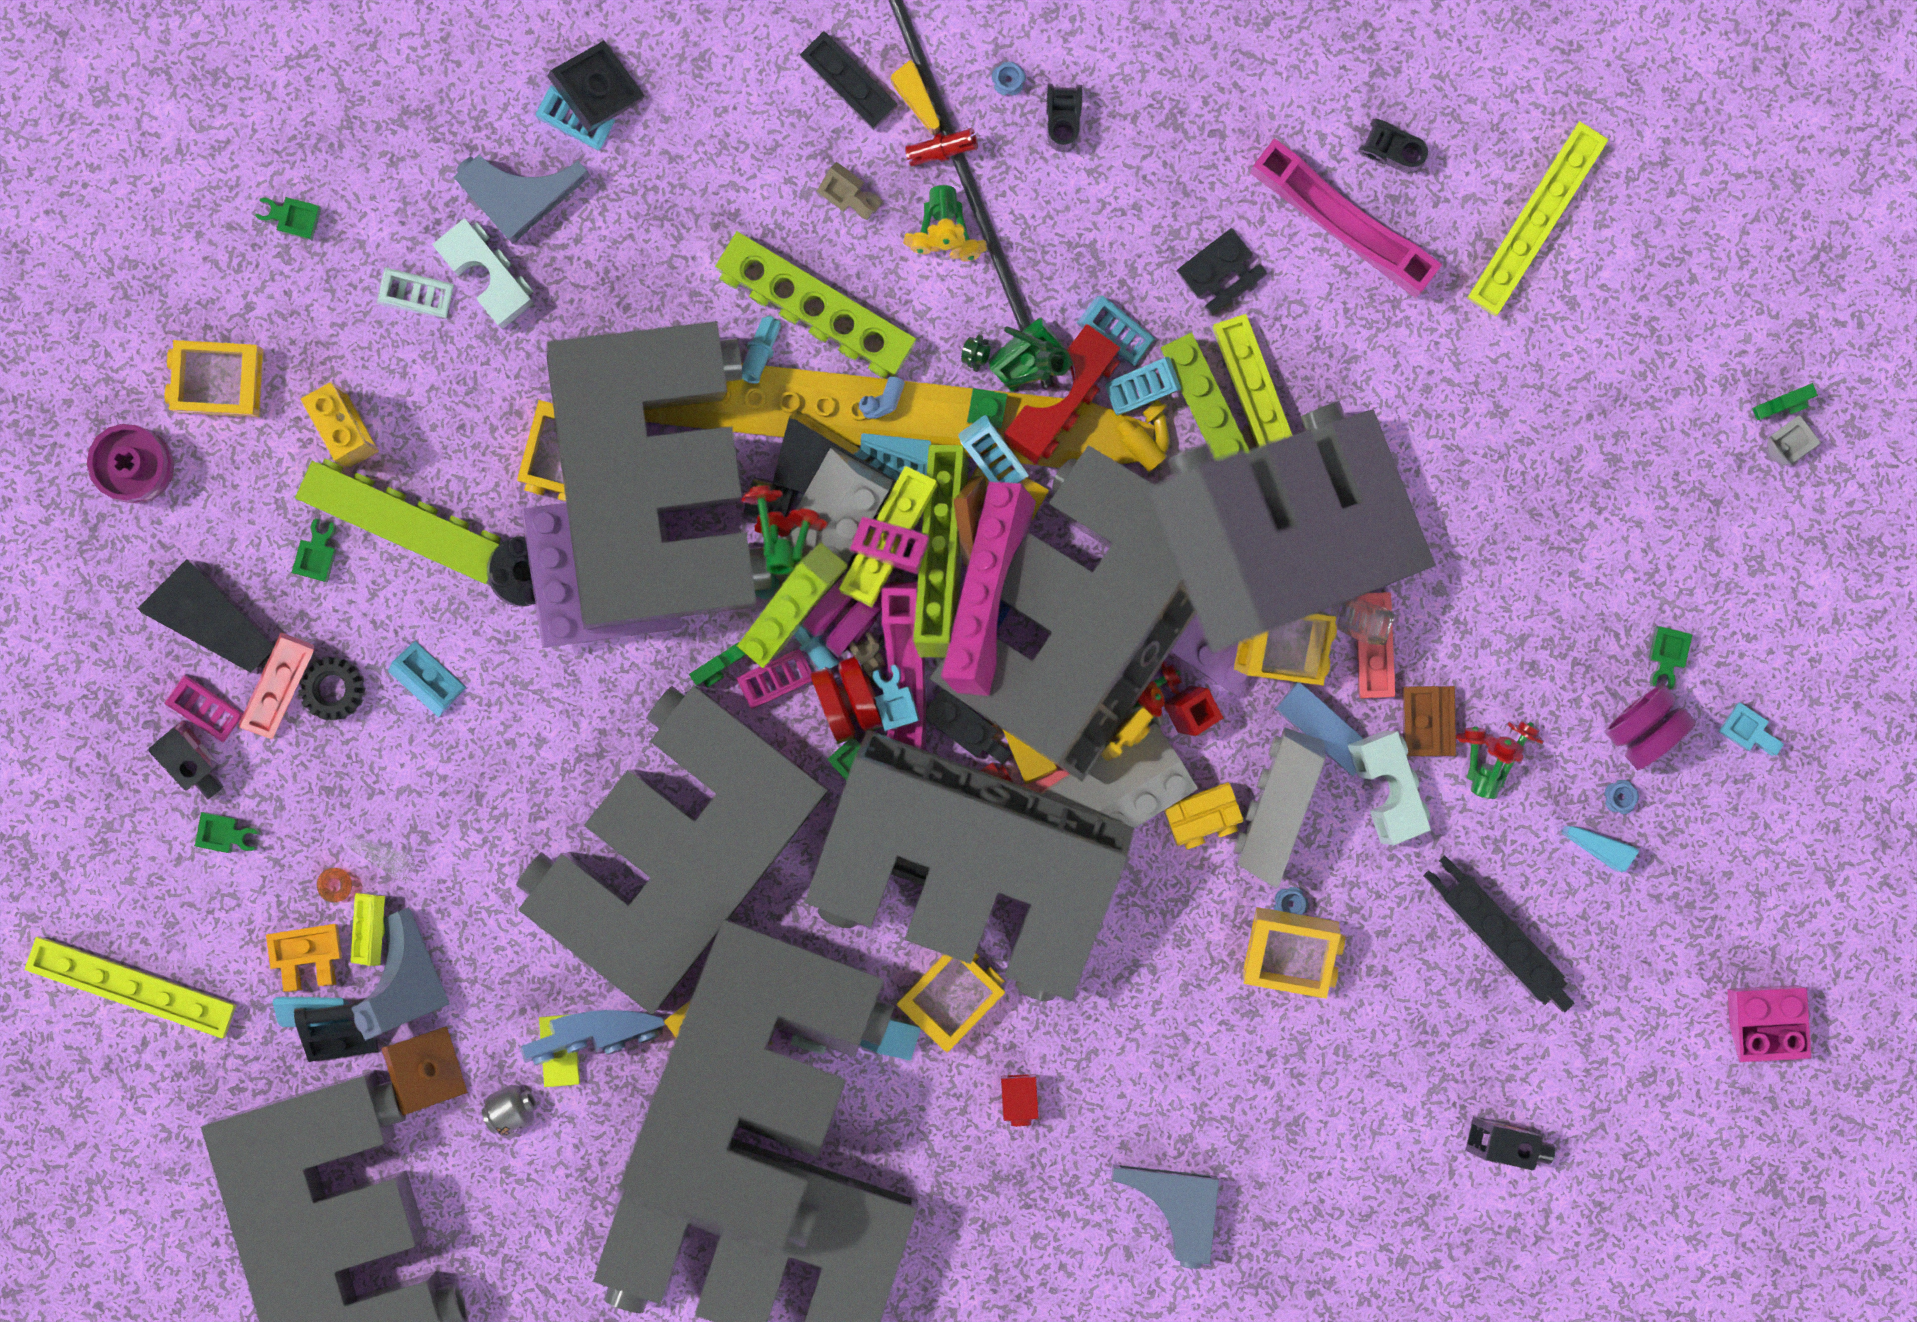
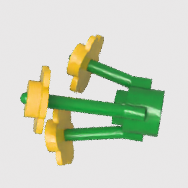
M937 185L930 189L929 202L924 203L921 231L914 234L906 233L903 244L910 247L911 251L926 255L931 251L938 252L941 249H951L950 258H960L963 262L973 261L987 250L985 240H970L962 214V203L957 201L956 189L949 185ZM931 216L939 221L937 225H930ZM954 216L956 217V221H957V224H956V225H955L954 222L951 220V219L954 218Z

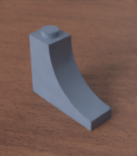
M479 154L475 158L471 156L465 159L457 167L456 171L458 173L453 178L506 238L514 244L586 181L590 174L577 160L571 166L555 174L542 177H521L499 170Z
M409 907L383 918L387 943L384 972L373 992L361 1003L352 1007L356 1027L362 1032L365 1040L450 1004Z
M1113 1164L1112 1182L1121 1183L1139 1190L1154 1201L1165 1215L1173 1237L1174 1260L1180 1261L1181 1267L1201 1269V1264L1210 1265L1219 1188L1218 1177Z

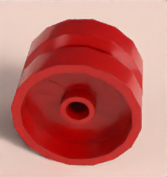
M855 656L839 662L838 669L843 684L839 686L833 672L827 667L810 673L820 704L837 744L855 738L856 731L850 717L856 714L858 722L865 732L884 727L877 709L876 695L868 675L864 676L860 663Z

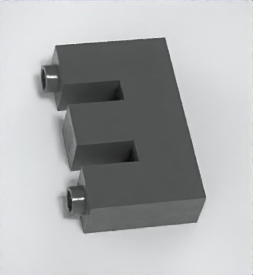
M713 321L547 341L546 359L583 630L751 608L756 603L755 591L771 589V573L766 570L764 547L749 549L747 532L661 543L658 514L738 503L742 495L732 426L647 437L643 410L722 401L727 392L726 382L742 380V364L737 338L720 340L718 322Z
M1340 401L1302 415L1300 418L1306 431L1266 443L1246 453L1241 451L1216 460L1209 442L1195 446L1168 458L1174 477L1147 489L1212 653L1436 566L1374 409L1346 418Z
M1089 445L1079 459H1070L1059 469L1052 485L1055 495L1049 504L1074 527L1102 543L1109 550L1094 572H1091L1028 533L1013 555L1003 584L1000 600L1014 612L1050 634V637L1035 659L1031 661L996 638L997 665L989 696L956 693L941 677L946 657H935L934 663L937 669L930 677V680L1081 782L1196 614L1147 490L1154 486V484Z
M673 686L669 687L653 706L646 719L659 729L649 742L716 793L699 817H694L637 771L628 769L583 825L650 877L633 901L570 852L562 853L555 862L541 852L531 862L516 883L517 887L529 895L518 911L651 1015L658 1011L718 934L723 919L727 921L730 919L830 790L696 686H692L686 695Z
M867 730L855 757L804 903L818 908L819 916L831 925L841 928H853L860 923L871 927L897 856L930 867V871L904 940L971 964L997 894L1001 893L1028 903L1029 906L1013 945L1004 977L1015 980L1019 991L1035 1000L1051 1001L1055 996L1071 1001L1127 860L1134 827Z
M723 919L617 1187L618 1197L778 1258L782 1254L786 1241L805 1247L820 1208L816 1204L802 1200L808 1181L732 1153L729 1149L739 1127L818 1157L846 1079L770 1051L768 1047L776 1028L854 1058L862 1039L880 1046L895 1005L877 999L884 979Z
M376 1070L218 1118L200 1127L259 1322H468L467 1310L460 1288L456 1283L442 1287L437 1271L356 1295L349 1267L416 1247L427 1237L407 1170L328 1195L325 1193L317 1165L386 1144L396 1137L393 1124L406 1120V1115L402 1116L392 1081L380 1084Z
M733 1138L729 1149L730 1152L807 1180L808 1183L802 1200L816 1204L820 1208L806 1246L802 1247L786 1241L780 1258L720 1236L694 1316L711 1322H768L788 1258L791 1257L822 1268L804 1322H880L917 1212L918 1200ZM620 1198L593 1282L608 1287L604 1301L616 1308L639 1314L644 1313L648 1301L661 1304L667 1293L689 1224Z

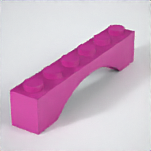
M1274 138L1250 171L1251 175L1415 299L1442 266L1441 263L1416 244L1384 227L1354 206L1327 184L1302 158Z
M989 482L941 675L944 681L956 693L989 696L997 665V620L1002 588L1013 555L1029 532L1036 503L1021 483Z
M888 582L881 588L882 626L887 653L888 682L893 678L891 666L898 665L902 674L899 682L900 689L910 686L920 720L887 730V737L926 751L925 657H919L913 643L918 582Z

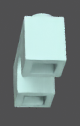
M464 218L432 245L458 276L472 266H483L489 270L490 284L476 299L496 324L503 329L534 304L529 297L534 291L521 275L514 279L507 269L512 264L500 249L493 253L485 242L490 237L477 222L471 226Z
M1384 730L1349 744L1348 748L1358 778L1374 779L1382 775L1389 784L1390 792L1386 802L1380 807L1370 810L1380 843L1396 845L1431 831L1428 823L1430 813L1426 804L1420 799L1417 790L1419 780L1415 771L1409 766L1406 757L1408 747L1398 731Z

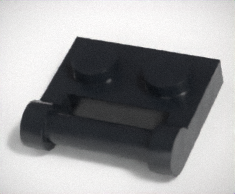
M365 998L355 999L352 1004L312 1010H307L306 1007L294 1009L295 1026L308 1062L378 1052L377 1037L374 1036L365 1040L362 1032L356 1027L355 1020L313 1027L310 1025L354 1018L355 1015L352 1007L361 1003Z

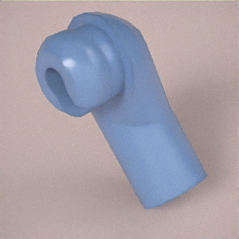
M889 377L882 395L875 398L873 396H864L860 400V411L865 417L870 419H877L893 412L897 407L905 382L897 377Z

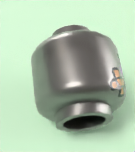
M509 1085L486 1098L485 1107L482 1108V1117L487 1128L492 1133H498L504 1137L511 1136L532 1124L534 1120L533 1111L537 1109L536 1101L530 1091H523L517 1085Z

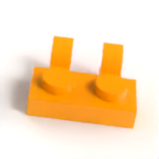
M338 924L266 934L270 969L281 968L283 992L302 990L298 965L316 963L318 986L337 985L332 960L342 959Z

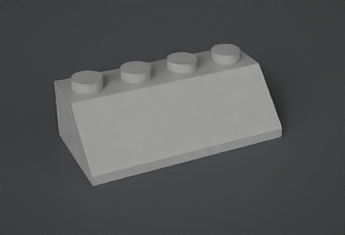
M831 446L796 509L807 508L819 513L820 519L828 523L826 528H822V531L808 530L803 546L802 560L822 542L847 564L853 554L850 548L862 516L873 519L893 480ZM795 525L790 529L788 536H781L780 539L791 541L792 547H795L801 528ZM801 561L795 562V568ZM791 573L774 575L784 584Z
M1154 721L1147 725L1151 730L1138 744L1135 743L1132 747L1126 745L1120 748L1123 751L1120 756L1106 761L1100 755L1082 782L1069 774L1040 793L1132 826L1135 829L1198 788Z
M1285 727L1281 737L1275 735L1268 753L1269 756L1273 757L1269 769L1263 768L1257 788L1262 790L1258 801L1251 800L1245 817V820L1250 821L1246 833H1239L1234 847V852L1239 853V866L1276 888L1280 885L1326 758L1324 740Z

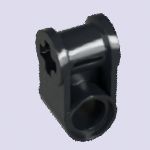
M1047 83V139L1051 148L1057 152H1068L1077 144L1082 111V85L1077 84L1075 88L1054 87L1053 84ZM1059 127H1066L1072 132L1073 136L1068 140L1062 141L1057 139L1053 132Z
M1375 118L1371 120L1370 126L1372 129L1365 144L1361 145L1358 149L1362 156L1409 174L1416 173L1423 167L1428 156V147L1422 139L1404 132L1386 121ZM1382 136L1383 138L1379 146L1376 147V143L1379 137ZM1406 148H1413L1418 151L1420 160L1414 163L1407 162L1402 156V151Z

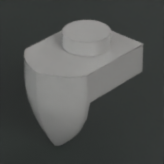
M1799 415L1768 438L1767 450L1769 458L1782 465H1792L1822 442L1803 417Z

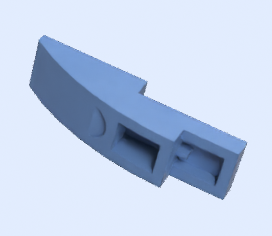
M601 1010L577 1013L551 1020L549 1027L552 1035L522 1045L520 1052L524 1063L533 1061L534 1066L555 1059L553 1053L567 1049L568 1054L583 1050L588 1047L587 1041L591 1040L596 1053L604 1050L606 1055H610L626 1048L625 1043L638 1038L640 1044L659 1037L658 1031L662 1030L665 1024L663 1018L632 1011Z

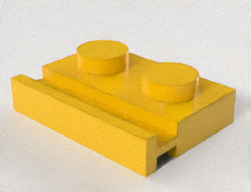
M1143 707L1129 714L1111 738L1101 756L1106 761H1109L1122 754L1123 751L1120 748L1126 745L1132 747L1135 743L1138 744L1151 730L1147 724L1153 716Z

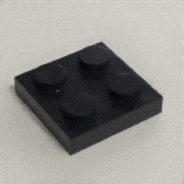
M604 40L553 68L547 75L587 132L637 105L645 97Z

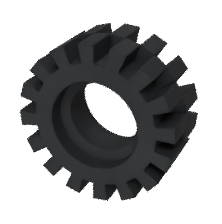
M326 657L312 662L310 668L306 667L305 675L299 682L301 690H298L299 696L303 698L301 703L309 709V713L324 720H342L357 711V707L363 702L362 697L365 694L366 688L363 686L364 678L360 675V670L356 666H353L351 662L344 659ZM330 675L340 677L345 684L344 696L334 703L324 700L319 690L322 680Z

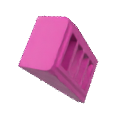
M862 516L850 551L918 574L930 541L927 535ZM870 528L875 530L870 546L867 547L863 543ZM882 533L888 535L883 551L876 549ZM895 537L901 539L896 555L890 553ZM908 542L914 544L910 558L903 557Z
M799 648L769 662L764 668L758 667L736 679L750 708L753 710L811 682L810 673L812 671ZM793 659L802 675V678L796 680L788 664ZM780 665L789 680V684L783 686L775 669ZM768 671L777 690L772 692L763 677V674ZM755 677L764 696L759 698L750 682Z
M186 674L182 676L164 702L165 705L223 743L243 715L242 712ZM188 687L195 691L185 705L182 706L178 701ZM202 695L207 699L197 713L194 714L190 709L199 696ZM215 703L218 705V708L208 722H205L202 717L211 704ZM227 711L230 713V716L218 731L213 726L222 713Z

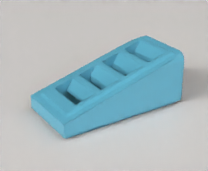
M551 85L535 116L537 119L600 151L615 120L611 119L600 125L593 139L587 136L589 132H587L584 126L580 132L577 131L575 128L579 119L574 112L568 124L562 122L570 107L557 89ZM557 99L563 101L555 117L550 116L549 114Z
M1103 295L1097 296L1076 323L1082 329L1088 324L1120 347L1119 356L1132 366L1138 363L1155 340L1152 335ZM1101 309L1107 312L1098 325H1095L1092 321ZM1114 317L1118 322L1110 333L1106 334L1104 329ZM1126 326L1130 329L1120 343H1117L1115 338ZM1137 334L1141 339L1134 349L1128 352L1125 348Z
M1169 356L1105 384L1116 415L1138 410L1181 390ZM1156 370L1159 371L1162 382L1164 384L1165 388L1163 389L1157 377Z
M987 415L981 417L958 434L962 445L990 482L1019 483L1029 476ZM987 433H989L987 436H985L983 439H981L980 441H978L976 444L973 445L974 442H976V441L979 440L981 437H983L984 435H986ZM996 442L998 446L984 456H981L980 453ZM1005 454V459L997 463L992 468L988 466L1001 455ZM1011 465L1014 466L1015 469L998 480L996 476Z
M861 434L860 449L868 455L875 457L899 473H902L904 467L907 466L921 474H927L928 448L931 445V441Z
M1565 826L1561 831L1565 837L1616 872H1626L1639 853V850L1633 846L1576 826Z

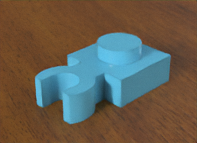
M898 665L891 666L893 678L889 682L882 679L880 670L873 672L874 682L877 686L883 688L884 694L875 697L885 731L920 720L910 686L900 689L899 682L902 674Z

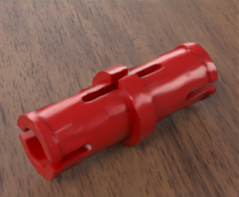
M968 128L967 130L949 135L939 133L934 135V138L931 140L906 145L907 160L912 159L909 161V165L915 167L938 159L944 162L949 160L950 156L977 150V136H971L975 133L974 129Z

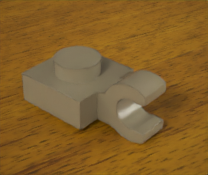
M838 162L831 166L816 191L841 211L845 212L850 206L860 217L866 220L870 218L873 211H877L882 203V199L876 194L861 191L860 189L864 182Z
M868 632L865 634L867 638L865 642L861 640L855 644L852 641L849 644V648L875 688L877 685L873 679V672L880 670L882 679L886 681L881 671V668L885 667L886 664L879 653L875 654L879 649V644L873 634Z

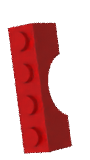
M1088 324L1084 326L1066 350L1073 361V365L1069 368L1073 381V387L1069 394L1059 403L1049 407L1039 408L1025 405L1004 433L1003 439L1005 442L1035 465H1038L1043 457L1047 460L1051 458L1060 444L1056 439L1063 430L1068 433L1072 430L1080 418L1077 411L1083 403L1089 406L1101 389L1097 386L1104 376L1109 379L1121 363L1117 359L1120 347Z

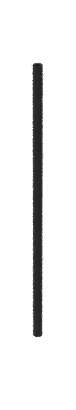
M888 0L911 59L916 65L939 119L941 133L944 135L956 133L904 1ZM963 152L953 155L951 159L982 237L987 243L986 247L1020 331H1023L1032 324L965 154ZM1050 375L1048 380H1040L1043 390L1056 385L1052 375Z

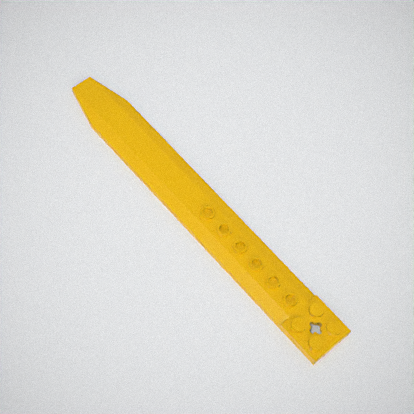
M765 366L759 383H749L743 379L726 382L727 392L722 401L643 410L645 423L699 429L732 426L733 432L782 438L785 435L788 419L794 410L801 412L855 446H861V434L863 433L929 440L931 445H962L958 434L971 425L967 423L973 388L904 381L905 385L896 409L877 419H870L865 417L860 411L859 402L864 396H873L875 398L882 395L888 379ZM994 391L1007 394L1002 428L997 430L1004 438L1005 431L1025 405L1039 408L1049 407L1059 403L1064 398ZM1083 403L1077 411L1080 418L1069 433L1065 430L1062 431L1056 439L1060 444L1049 460L1043 457L1037 466L1061 468L1068 460L1073 458L1079 459L1088 445L1119 464L1139 462L1122 442L1125 437L1116 426L1127 418L1135 428L1140 425L1153 439L1154 425L1125 414L1116 415L1114 410L1095 403H1091L1089 406ZM981 437L979 440H977L976 442H974V444H976L978 441H980V440L983 439L984 437ZM996 442L993 443L991 450L998 446ZM1010 447L1021 464L1035 465ZM965 449L967 457L972 458L968 451ZM985 449L980 454L981 456H983V454H987L988 452ZM1005 454L1001 455L996 460L1002 461L1006 458Z

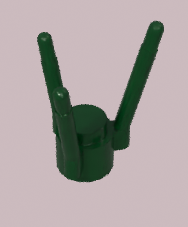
M1009 326L1004 328L1005 333L1040 348L1035 358L1038 371L1004 382L1005 387L1018 386L1037 380H1048L1050 375L1062 376L1073 365L1068 351L1064 348L1053 347L1050 341H1042Z

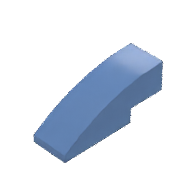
M1296 682L1274 710L1297 728L1300 733L1324 740L1325 754L1351 776H1354L1357 772L1348 745L1363 738L1300 682Z

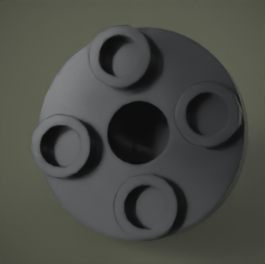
M516 536L500 543L491 553L487 564V577L493 592L505 603L516 607H527L536 604L527 544L523 536Z

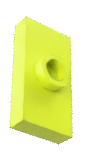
M355 894L351 963L368 966H380L382 938L385 933L383 922L384 895Z
M572 1014L539 1017L540 1039L552 1035L549 1027L551 1020ZM567 1049L553 1053L555 1059L542 1064L544 1087L580 1084L578 1051L568 1054Z

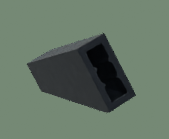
M793 410L788 419L772 484L806 493L832 446L893 480L888 493L877 510V513H880L901 473L880 462L875 457L868 455L857 446L801 412Z
M186 559L137 608L142 614L250 673L257 674L260 670L263 672L276 644L195 561Z

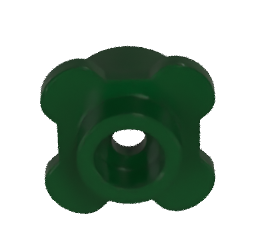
M978 335L976 338L969 337L961 353L962 363L967 364L969 368H973L975 372L979 371L981 365L984 366L990 356L989 341L983 339V335Z

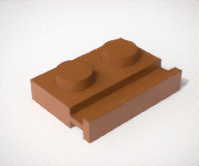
M1455 686L1402 687L1403 738L1408 747V754L1406 756H1456Z

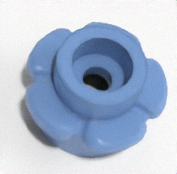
M1004 62L1001 66L994 69L991 79L995 83L994 89L999 94L1014 96L1022 91V84L1026 81V75L1024 70L1019 68L1014 62ZM1010 76L1012 81L1006 82L1005 78Z
M1618 780L1615 784H1609L1604 792V796L1607 799L1605 801L1607 808L1612 812L1618 811L1620 814L1630 813L1639 800L1637 789L1627 780ZM1619 794L1624 795L1623 800L1618 799Z
M1290 887L1287 890L1281 889L1275 896L1276 904L1274 905V910L1302 915L1308 909V899L1303 896V891L1297 887ZM1292 900L1294 902V906L1289 907L1288 901Z

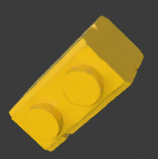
M1229 782L1187 796L1163 810L1175 844L1177 846L1184 844L1186 850L1206 843L1204 839L1206 835L1217 832L1220 838L1237 832L1239 830L1236 824L1244 822Z

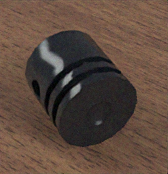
M754 477L749 490L762 485L770 486L771 491H782V496L778 497L777 500L766 502L767 512H782L784 517H788L795 490H788L782 486L778 487V485L772 484V481ZM745 503L743 517L757 520V517L760 515L758 504Z

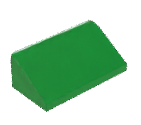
M1042 317L1022 331L1042 341H1050L1053 347L1065 349ZM1014 337L988 360L990 370L1003 383L1013 378L1036 373L1038 368L1035 364V358L1040 348ZM1021 385L1012 386V387H1007V388H1008L1011 392H1013L1014 390H1016V389H1017L1018 387H1020Z

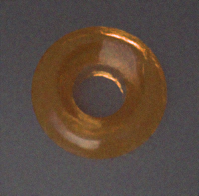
M333 867L324 870L319 875L317 891L324 900L340 902L351 893L352 879L345 870ZM333 878H337L341 882V888L337 892L329 888V881Z

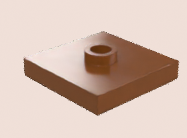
M973 476L953 500L964 566H969L987 493L985 476Z
M447 1026L381 1048L402 1116L468 1093Z

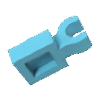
M1740 702L1735 705L1718 730L1720 734L1746 751H1750L1753 745L1756 744L1769 755L1777 756L1784 745L1781 741L1763 731L1769 721Z

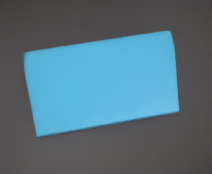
M416 641L404 650L391 663L388 672L438 718L466 689V686Z
M275 997L273 999L277 1022L281 1027H296L294 1021L295 1008L306 1007L307 1010L349 1004L348 1000L344 998ZM348 1018V1019L328 1021V1022L314 1023V1024H310V1025H311V1027H313V1026L327 1025V1024H333V1023L347 1022V1021H349V1018Z

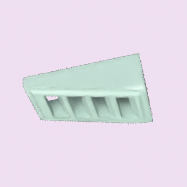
M385 267L376 304L447 318L454 284ZM393 279L400 281L396 298L389 296ZM407 282L414 284L410 301L403 300ZM421 285L428 286L424 305L417 303ZM435 288L445 290L443 301L441 291L438 308L431 307Z

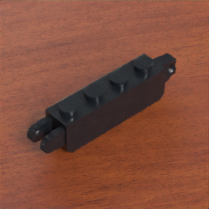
M1444 855L1439 862L1442 868L1455 878V881L1448 888L1441 883L1436 874L1431 873L1429 870L1423 875L1428 883L1440 894L1438 898L1532 998L1540 1001L1543 1005L1551 1001L1561 1012L1565 1013L1575 1003L1562 990L1568 984L1564 980L1566 977L1470 875L1462 873Z

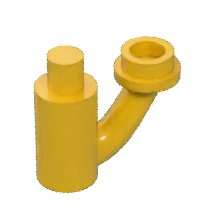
M1159 400L1155 401L1143 412L1147 423L1151 420L1154 422L1155 442L1140 425L1135 428L1127 418L1116 426L1125 437L1122 440L1124 445L1148 472L1167 457L1166 453L1169 447V431L1163 412L1167 405L1165 403L1162 404Z

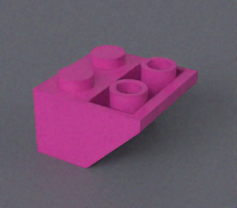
M1790 985L1727 989L1730 1030L1739 1062L1811 1059L1806 987Z

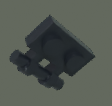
M1232 227L1176 270L1196 298H1199L1209 290L1214 299L1204 307L1212 317L1222 309L1226 311L1234 305L1233 301L1247 290L1249 292L1259 286L1258 281L1267 275L1266 270L1261 264L1256 265L1250 271L1245 268L1243 263L1251 258L1253 254ZM1233 271L1239 279L1227 289H1222L1218 282Z

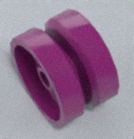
M119 424L108 427L96 436L88 450L86 465L91 481L100 492L115 500L141 504L153 501L165 492L173 479L175 463L171 449L162 437L138 425ZM130 461L134 464L131 470L129 469Z
M848 572L829 590L802 624L814 637L823 635L834 624L836 628L827 638L826 647L838 658L849 649V644L852 641L857 643L877 621L876 617L882 611L881 592L873 607L840 592L839 588Z
M1664 683L1635 700L1604 731L1616 746H1624L1633 741L1627 748L1625 757L1637 771L1664 755L1683 739L1697 723L1684 707L1674 709L1666 714L1673 707L1676 697Z

